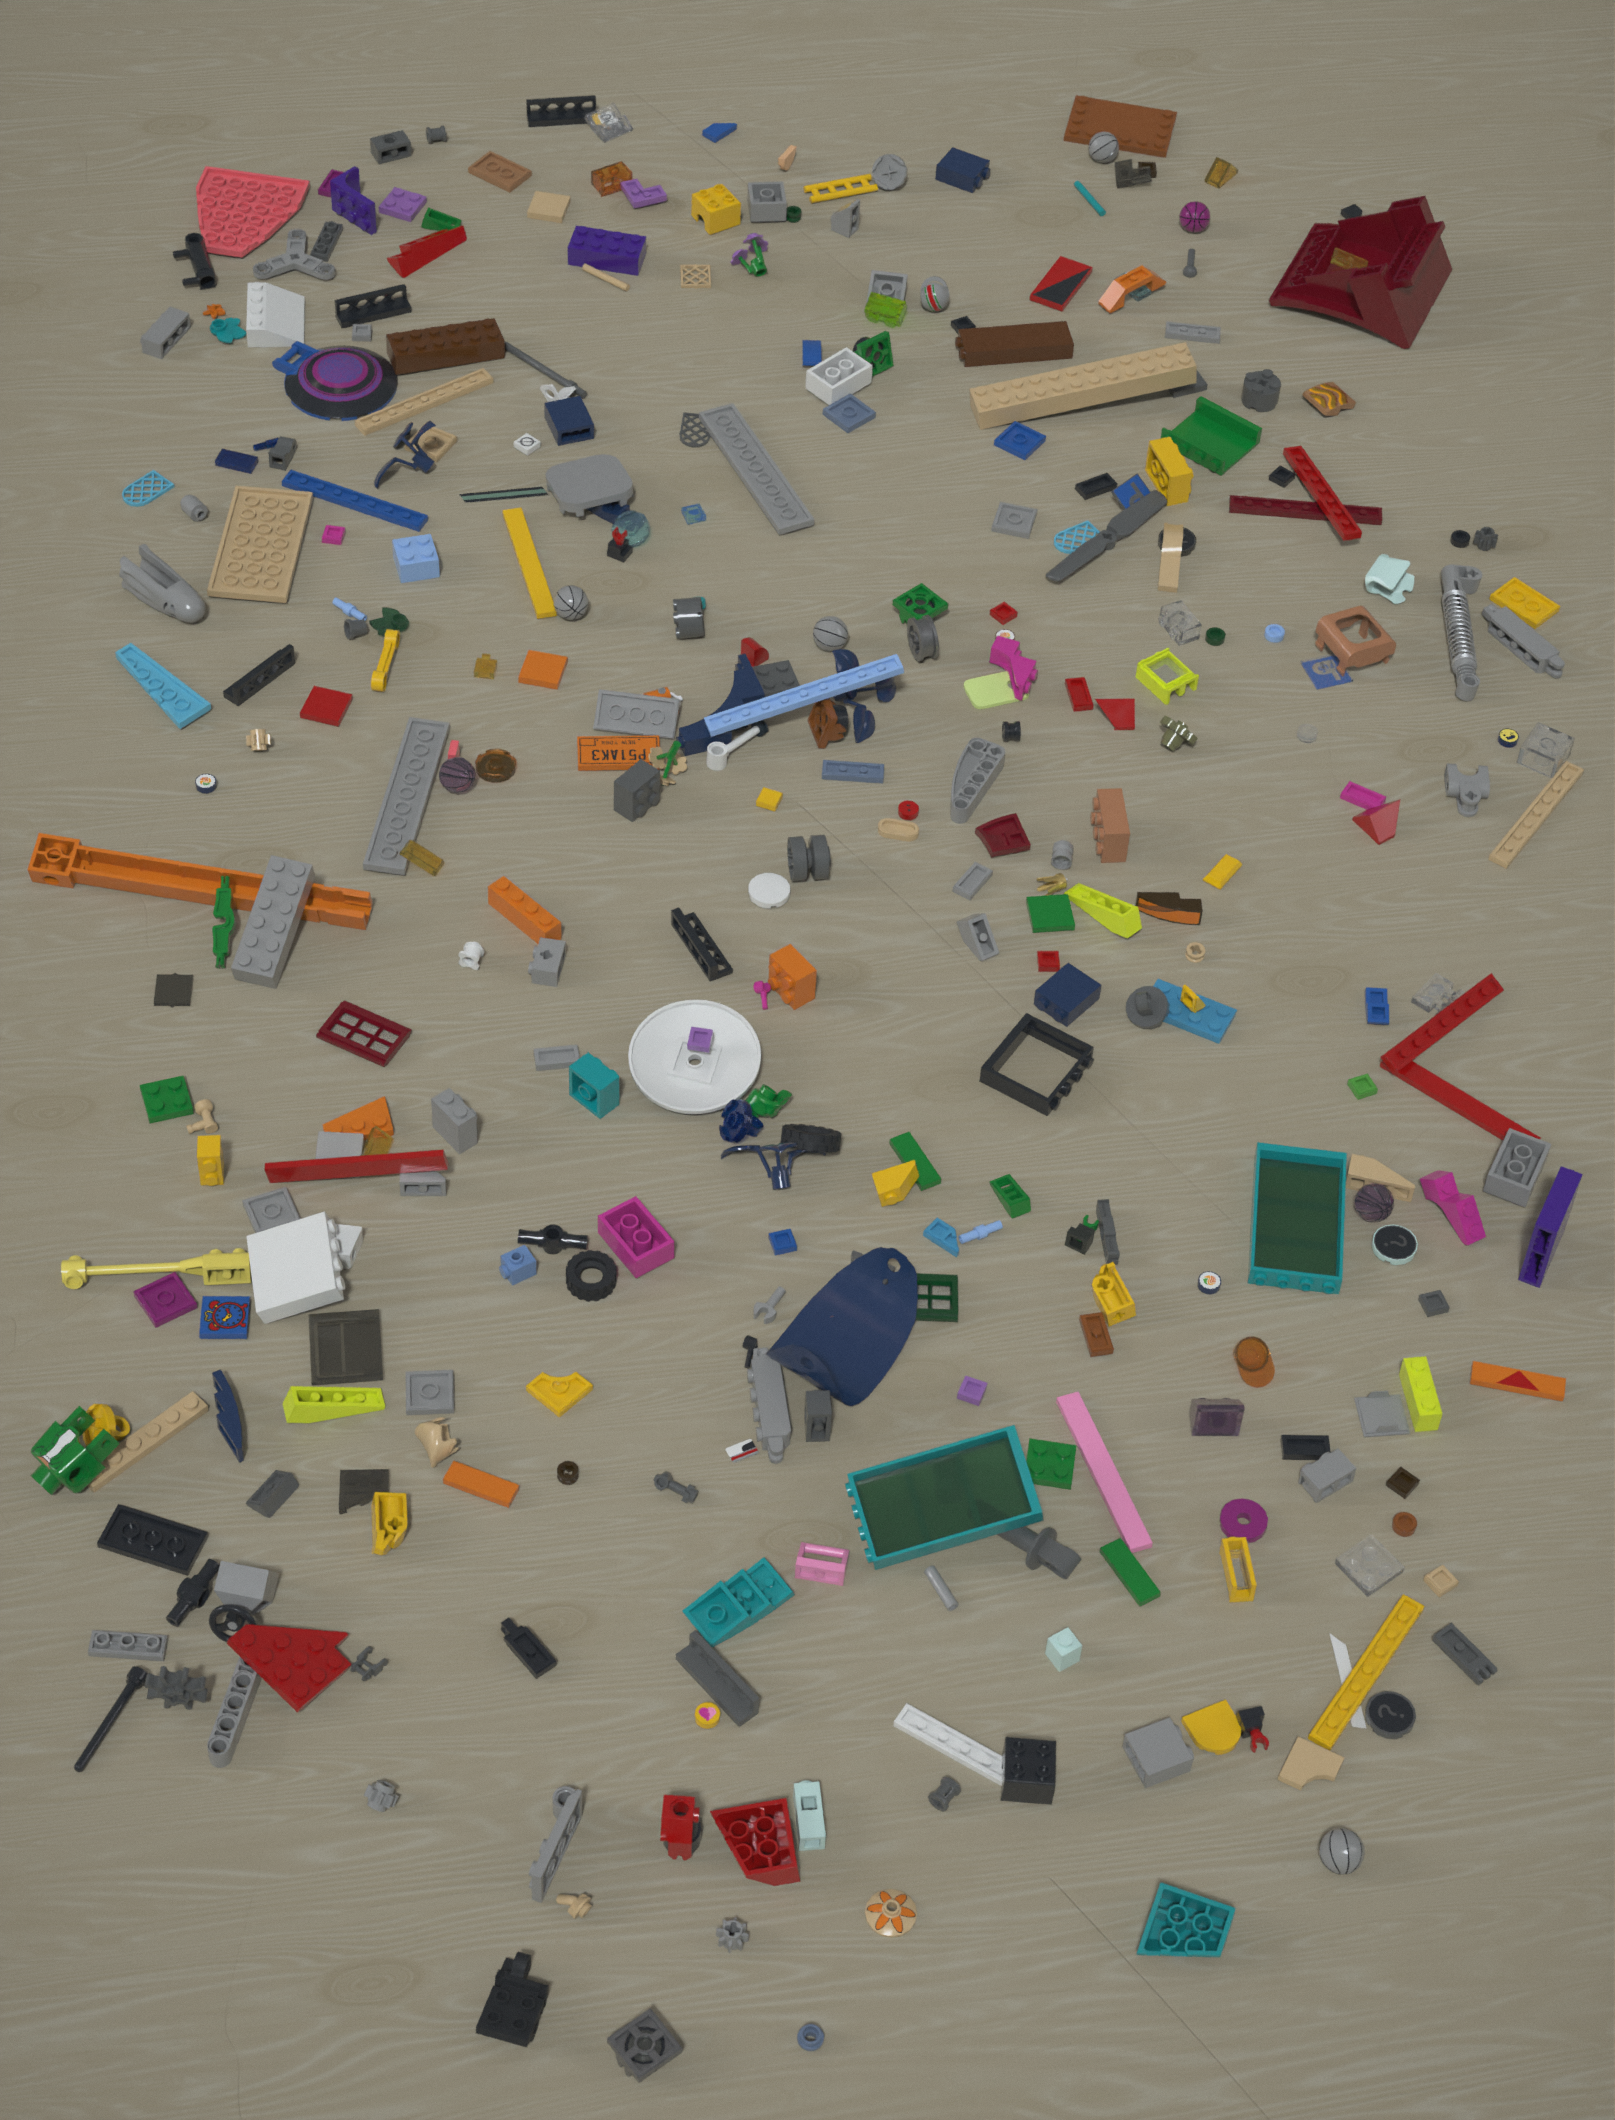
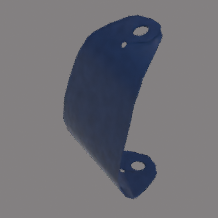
M879 1247L857 1258L839 1271L805 1305L766 1355L822 1391L830 1390V1396L844 1405L851 1407L861 1403L872 1393L892 1367L915 1323L918 1289L917 1274L914 1266L904 1254L895 1248ZM893 1258L899 1262L900 1269L897 1272L889 1269V1259ZM887 1279L888 1284L884 1285L883 1280Z

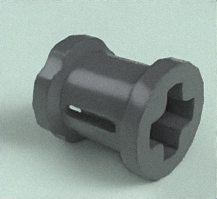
M441 125L440 128L432 129L426 127L428 143L436 140L446 141L444 125Z
M943 1777L940 1781L941 1785L928 1796L931 1805L943 1812L948 1809V1803L952 1798L958 1796L961 1792L960 1786L949 1777Z

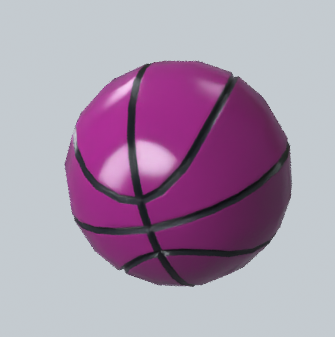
M1198 201L1185 204L1179 214L1182 227L1191 233L1201 232L1206 229L1211 218L1208 207Z

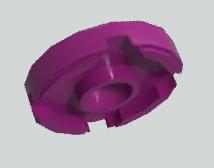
M1241 1498L1228 1502L1221 1510L1220 1527L1228 1538L1246 1537L1247 1541H1249L1248 1543H1252L1262 1538L1265 1534L1268 1517L1260 1504ZM1246 1518L1250 1523L1244 1525L1239 1523L1237 1519Z

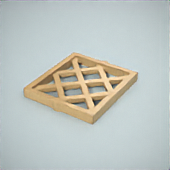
M680 265L681 288H711L710 265ZM695 270L699 272L696 275L692 273ZM689 274L693 276L690 279L686 277Z

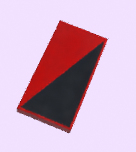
M1060 256L1030 294V300L1063 311L1091 275L1093 267Z

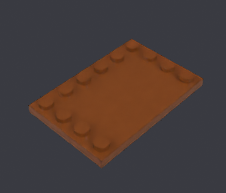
M1076 95L1064 134V141L1089 145L1091 138L1095 134L1109 132L1117 138L1119 150L1166 158L1177 112Z

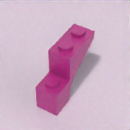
M997 636L991 647L989 662L1002 667L1008 672L1014 697L1022 701L1025 693L1029 694L1032 681H1035L1037 678L1036 661L1021 656L1022 651L1019 650V641Z
M1437 1170L1420 1178L1425 1198L1434 1201L1441 1207L1464 1245H1470L1486 1237L1474 1195L1458 1192L1452 1172Z

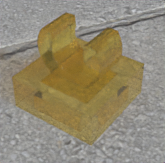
M482 654V658H477L474 677L494 679L497 660L491 659L490 654Z

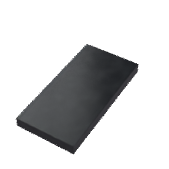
M118 1504L102 1532L97 1546L101 1549L188 1576L209 1536L206 1531Z

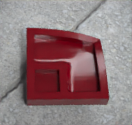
M1016 813L996 818L975 829V834L984 843L991 857L1030 850L1031 844Z

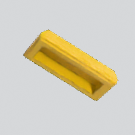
M1225 854L1203 878V881L1221 890L1240 869L1242 863Z

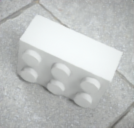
M846 347L807 370L805 388L828 405H831L848 394H853L870 384L872 380V364Z

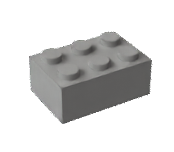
M1509 1128L1488 1173L1483 1191L1526 1207L1547 1161L1551 1143Z

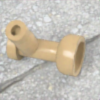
M208 1099L198 1101L194 1105V1109L198 1115L203 1117V1120L192 1125H186L189 1134L202 1129L208 1134L216 1132L218 1125L211 1116L213 1110L212 1102Z

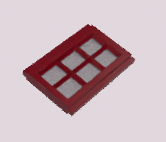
M344 1000L318 1030L316 1038L385 1067L410 1037L412 1029Z

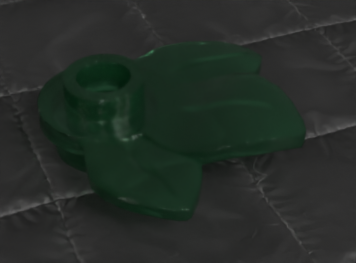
M386 607L382 608V618L369 621L371 627L378 630V635L385 636L386 629L402 632L409 627V620L404 614H400L396 609Z

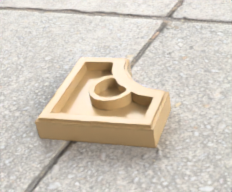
M1298 1736L1278 1776V1780L1300 1791L1307 1783L1313 1780L1326 1779L1334 1782L1345 1757Z

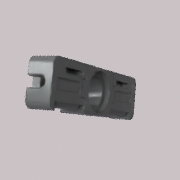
M1109 1199L1097 1200L1096 1215L1097 1220H1099L1098 1225L1106 1264L1114 1262L1115 1265H1118L1120 1251L1118 1250Z

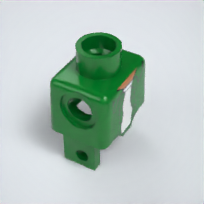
M80 1406L61 1425L54 1421L31 1449L32 1455L41 1465L30 1476L51 1495L62 1484L75 1494L80 1493L106 1468L102 1462L120 1444L103 1429L86 1448L81 1445L79 1437L95 1420Z

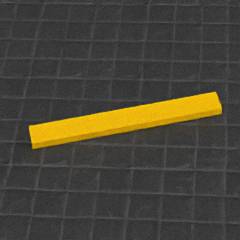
M522 508L502 510V515L537 619L557 616Z
M1404 1594L1402 1595L1308 1736L1310 1741L1331 1751L1422 1614L1424 1605Z

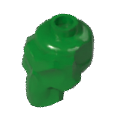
M763 1084L760 1089H753L745 1101L749 1108L747 1112L755 1118H759V1116L772 1118L777 1115L793 1094L787 1090H781L777 1094L772 1088Z

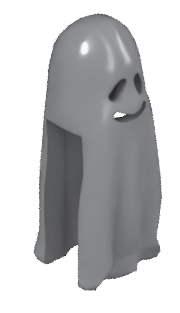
M146 544L139 546V554L141 555L140 568L125 556L121 557L119 575L123 579L122 588L128 589L140 601L168 616L175 617L180 621L194 623L203 617L205 613L203 598L167 563L155 555Z

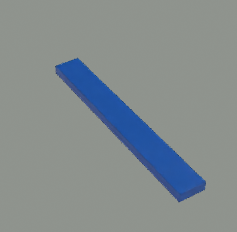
M290 470L282 480L283 487L295 491L313 492V497L418 532L428 521V515L294 470Z

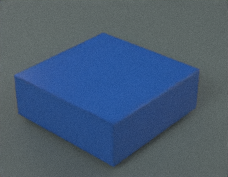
M791 1228L769 1233L768 1238L774 1255L797 1251V1244Z

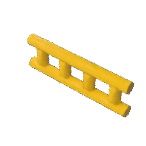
M864 174L803 186L804 193L811 192L813 196L809 197L810 203L878 191L877 184H869L868 181L872 180L871 174ZM861 183L862 187L853 188L852 184ZM845 186L846 190L837 191L835 187ZM828 189L830 193L820 194L819 190Z

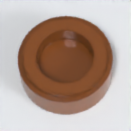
M1400 1512L1394 1516L1392 1529L1397 1535L1408 1537L1415 1533L1417 1520L1412 1514Z

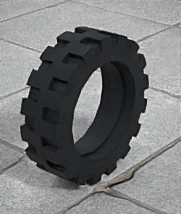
M785 1124L782 1126L780 1143L794 1142L797 1143V1146L790 1148L832 1153L840 1151L842 1133L830 1128L816 1127L815 1125Z

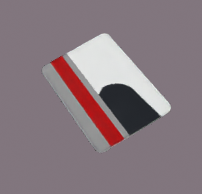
M751 1439L725 1449L733 1463L759 1453Z

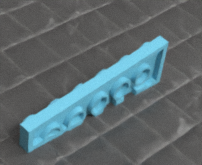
M132 643L115 652L116 659L179 729L211 710V703Z

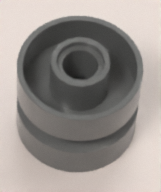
M824 834L810 835L808 848L803 836L788 837L787 856L791 881L806 880L808 868H810L814 880L828 879L831 859L826 836Z

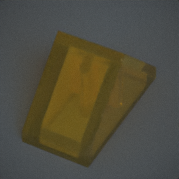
M1216 157L1204 182L1219 189L1233 178L1239 170L1231 163Z

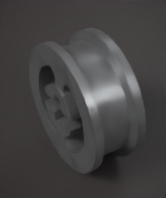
M924 615L922 619L918 620L909 618L907 622V637L915 660L922 661L924 657L928 656L932 659L936 658L939 653V642L932 618L929 615Z

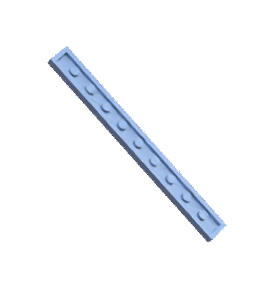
M895 654L704 717V721L710 736L713 737L903 674L904 668L898 655Z

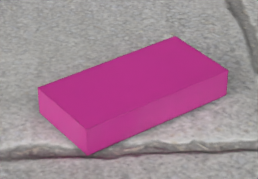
M1349 781L1341 792L1340 799L1368 810L1383 805L1386 801V796Z

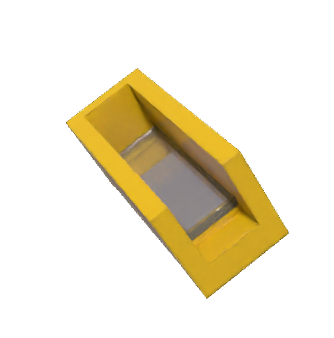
M1246 1537L1222 1538L1219 1554L1221 1555L1227 1582L1229 1603L1253 1601L1257 1584Z

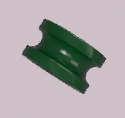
M789 206L786 208V221L797 223L801 220V209L799 207Z

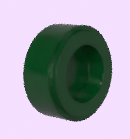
M1212 627L1206 631L1205 640L1212 646H1220L1225 642L1226 634L1224 630Z

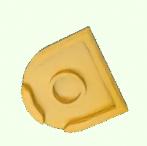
M1226 1699L1183 1716L1181 1719L1192 1741L1201 1750L1204 1749L1215 1753V1755H1222L1232 1751L1239 1742L1241 1727Z

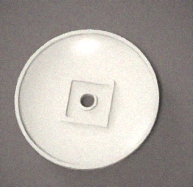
M685 1000L671 1003L656 1010L638 1026L630 1042L628 1060L630 1073L636 1086L653 1103L678 1113L704 1114L723 1109L735 1103L747 1093L759 1073L761 1048L753 1027L735 1010L713 1001ZM691 1027L713 1030L709 1053L687 1050ZM692 1059L701 1061L698 1065H691L689 1062Z

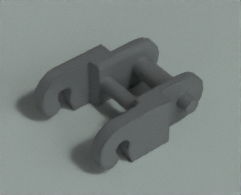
M371 1646L366 1647L357 1656V1661L352 1663L350 1669L351 1672L357 1671L361 1674L362 1681L364 1682L369 1680L372 1675L376 1677L383 1670V1665L386 1666L388 1664L386 1658L373 1666L366 1661L367 1653L371 1654L373 1651ZM363 1664L369 1668L367 1671L361 1668Z

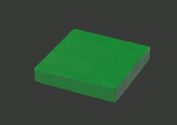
M1068 894L1026 897V905L1033 933L1075 930V922Z

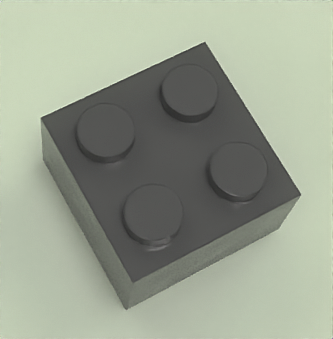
M642 759L614 781V811L631 822H634L638 817H642L650 807L656 805L660 800V770Z

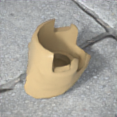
M444 1417L420 1423L415 1429V1435L423 1444L432 1468L459 1449V1447H455L457 1440L455 1438L450 1439L448 1425L439 1424L440 1421L446 1419Z

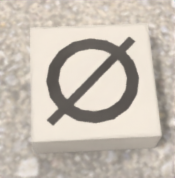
M528 433L514 441V448L527 456L541 447V442Z

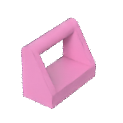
M801 1542L796 1560L795 1578L843 1586L849 1550ZM806 1552L842 1558L840 1564L804 1558V1554Z

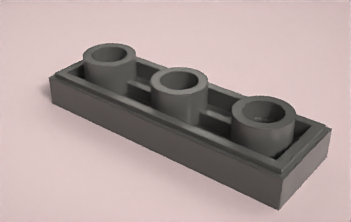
M333 221L325 222L310 256L328 262L343 231V224Z

